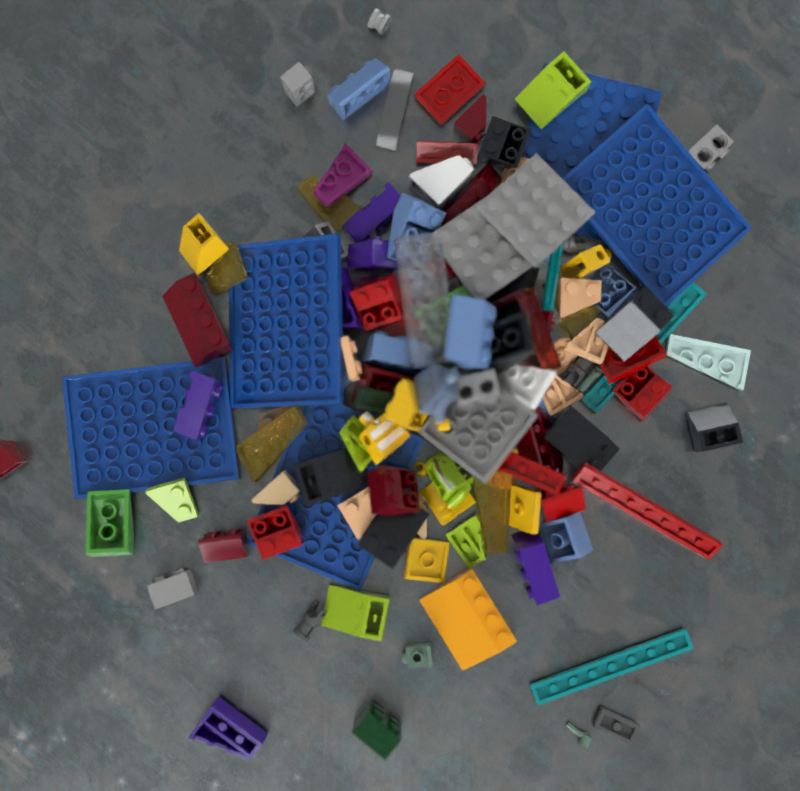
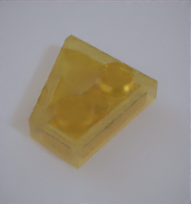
M231 241L228 243L227 247L229 250L217 259L206 275L212 295H218L248 278L235 242Z

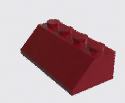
M192 273L177 280L162 297L195 368L233 349L198 276Z

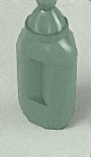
M600 365L592 368L578 386L577 390L583 395L601 377L603 371Z

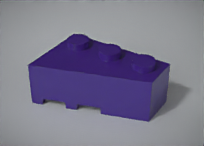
M390 182L384 186L386 190L378 197L374 195L370 199L371 203L363 209L360 208L342 225L343 231L353 243L369 240V237H373L377 233L380 235L389 227L388 224L393 219V212L400 199V194Z
M190 371L189 377L193 378L190 388L185 389L184 395L186 399L183 407L181 406L173 431L196 440H201L208 432L209 426L207 422L209 417L212 418L215 413L216 406H214L216 398H220L223 386H221V381Z
M524 531L511 534L516 548L514 553L517 562L521 563L522 569H520L524 581L527 580L528 587L525 588L529 599L533 598L536 605H540L560 598L545 545L539 534L532 535Z

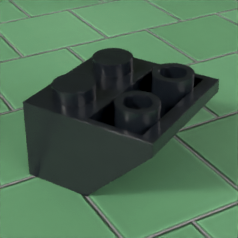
M492 116L478 153L477 161L485 164L490 163L493 167L517 168L531 129Z
M727 403L686 412L695 452H704L743 443L739 422Z

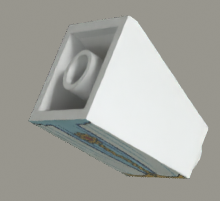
M457 155L411 173L409 175V187L423 201L442 209L472 179L473 164L467 158Z

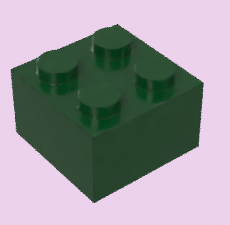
M369 702L355 719L352 733L386 760L401 741V724L393 717L388 718L384 714L385 711L378 704L373 705Z

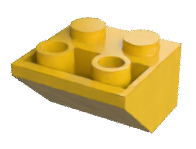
M200 213L183 226L179 251L197 275L201 274L229 250L220 236Z
M402 379L396 386V394L393 400L386 407L384 418L405 429L420 431L429 415L419 412L415 383Z

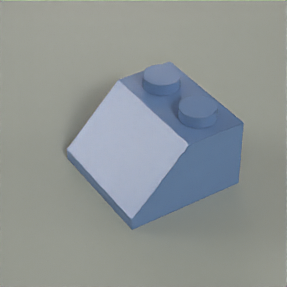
M581 512L547 523L544 521L539 523L538 534L544 542L550 563L578 559L594 551Z

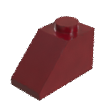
M484 94L454 122V129L467 142H479L485 136L486 96Z

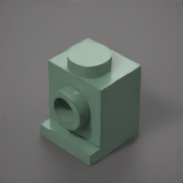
M430 642L405 645L406 651H402L403 664H407L408 669L433 667ZM419 654L421 659L414 660L413 656Z

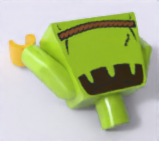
M438 452L426 459L425 463L417 462L415 468L417 470L422 468L421 471L417 472L420 477L429 475L442 501H447L446 505L442 504L437 507V512H441L446 508V513L442 516V518L446 519L451 515V508L457 507L471 490L474 476L445 453Z

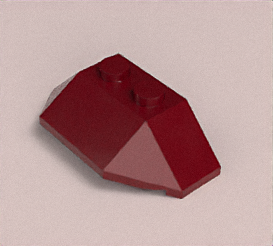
M487 163L441 209L446 212L440 228L488 196L502 184V177L490 163Z
M536 407L535 410L531 409L538 417L517 443L518 453L527 459L563 474L564 463L561 453L543 437L553 423L542 412L540 407Z

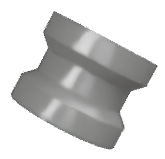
M376 8L367 26L370 29L375 28L379 34L383 35L390 24L391 16L382 14L381 10Z

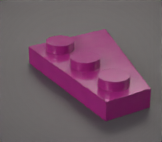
M345 143L329 170L314 189V195L328 208L371 176L373 170Z

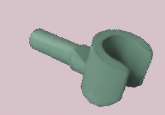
M568 722L566 726L580 737L578 743L585 748H589L592 742L591 736Z

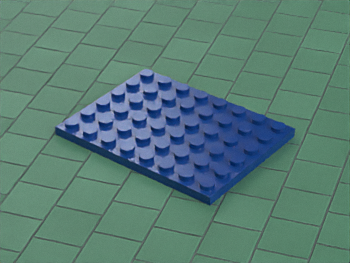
M544 63L543 69L548 65V63ZM583 72L591 81L588 90L542 130L530 118L528 129H531L521 157L530 159L537 153L563 178L647 103L657 114L662 91ZM588 222L572 234V236L585 237L587 240L606 244Z
M648 103L562 178L595 211V214L587 221L639 283L642 286H646L665 306L669 305L752 229L750 224Z
M336 233L228 246L229 343L233 349L229 352L230 407L235 409L344 404L343 350L341 346V337H343L341 235Z
M226 357L215 358L195 368L192 361L62 377L75 499L87 498V491L129 489L130 493L146 491L147 488L184 477L188 485L240 479L232 408L230 407ZM190 371L221 381V386H223L220 398H216L214 406H216L215 413L212 418L209 417L207 422L209 426L208 432L201 440H196L173 431L181 406L183 407L186 399L184 395L185 389L190 388L193 378L189 377Z
M344 404L302 406L272 481L286 470L299 484L294 464L346 448L347 446L339 433L353 415L359 419L364 413ZM407 431L411 436L404 444L378 465L373 460L368 463L364 468L367 479L368 472L383 465L411 470L424 437ZM369 485L307 506L302 490L298 492L301 496L292 504L289 501L284 505L262 504L257 516L287 505L297 520L305 540L301 546L275 556L361 591L375 557L358 546L361 539H357L337 505ZM376 514V516L374 517V519L372 520V522H371L370 525L368 526L367 530L369 529V527L371 526V524L374 522V520L376 519V517L378 516V514ZM250 532L246 544L257 548L252 532Z

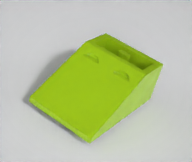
M563 51L515 98V101L542 130L588 90L591 81L567 53Z
M329 584L324 608L327 614L322 620L321 626L362 638L382 641L390 596Z

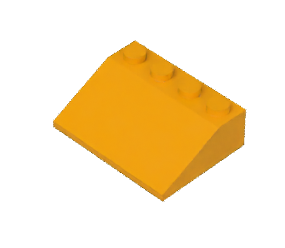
M472 568L466 569L419 599L462 671L502 652L517 642Z

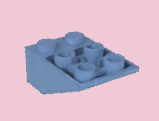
M402 192L393 212L387 258L420 269L433 243L429 235L440 228L446 212L433 204Z
M607 264L588 279L601 280V301L591 305V307L605 321L636 287Z

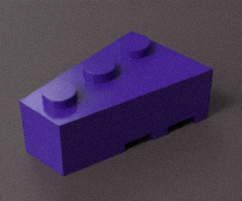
M369 237V240L348 244L347 269L354 270V268L366 267V271L377 269L391 274L395 269L404 270L409 268L421 270V268L418 269L387 258L389 240L382 241L381 237Z
M341 267L342 331L364 329L350 295V292L354 289L347 268Z
M218 696L188 738L207 742L209 746L213 747L215 745L226 749L228 753L251 760L264 743L268 733Z

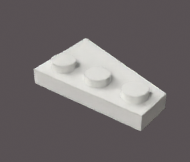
M516 364L509 370L497 374L499 386L503 390L535 410L557 372Z

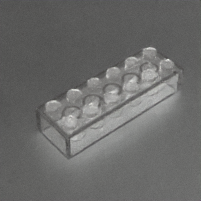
M441 232L399 236L394 240L410 367L450 363L451 361L444 358L450 300Z

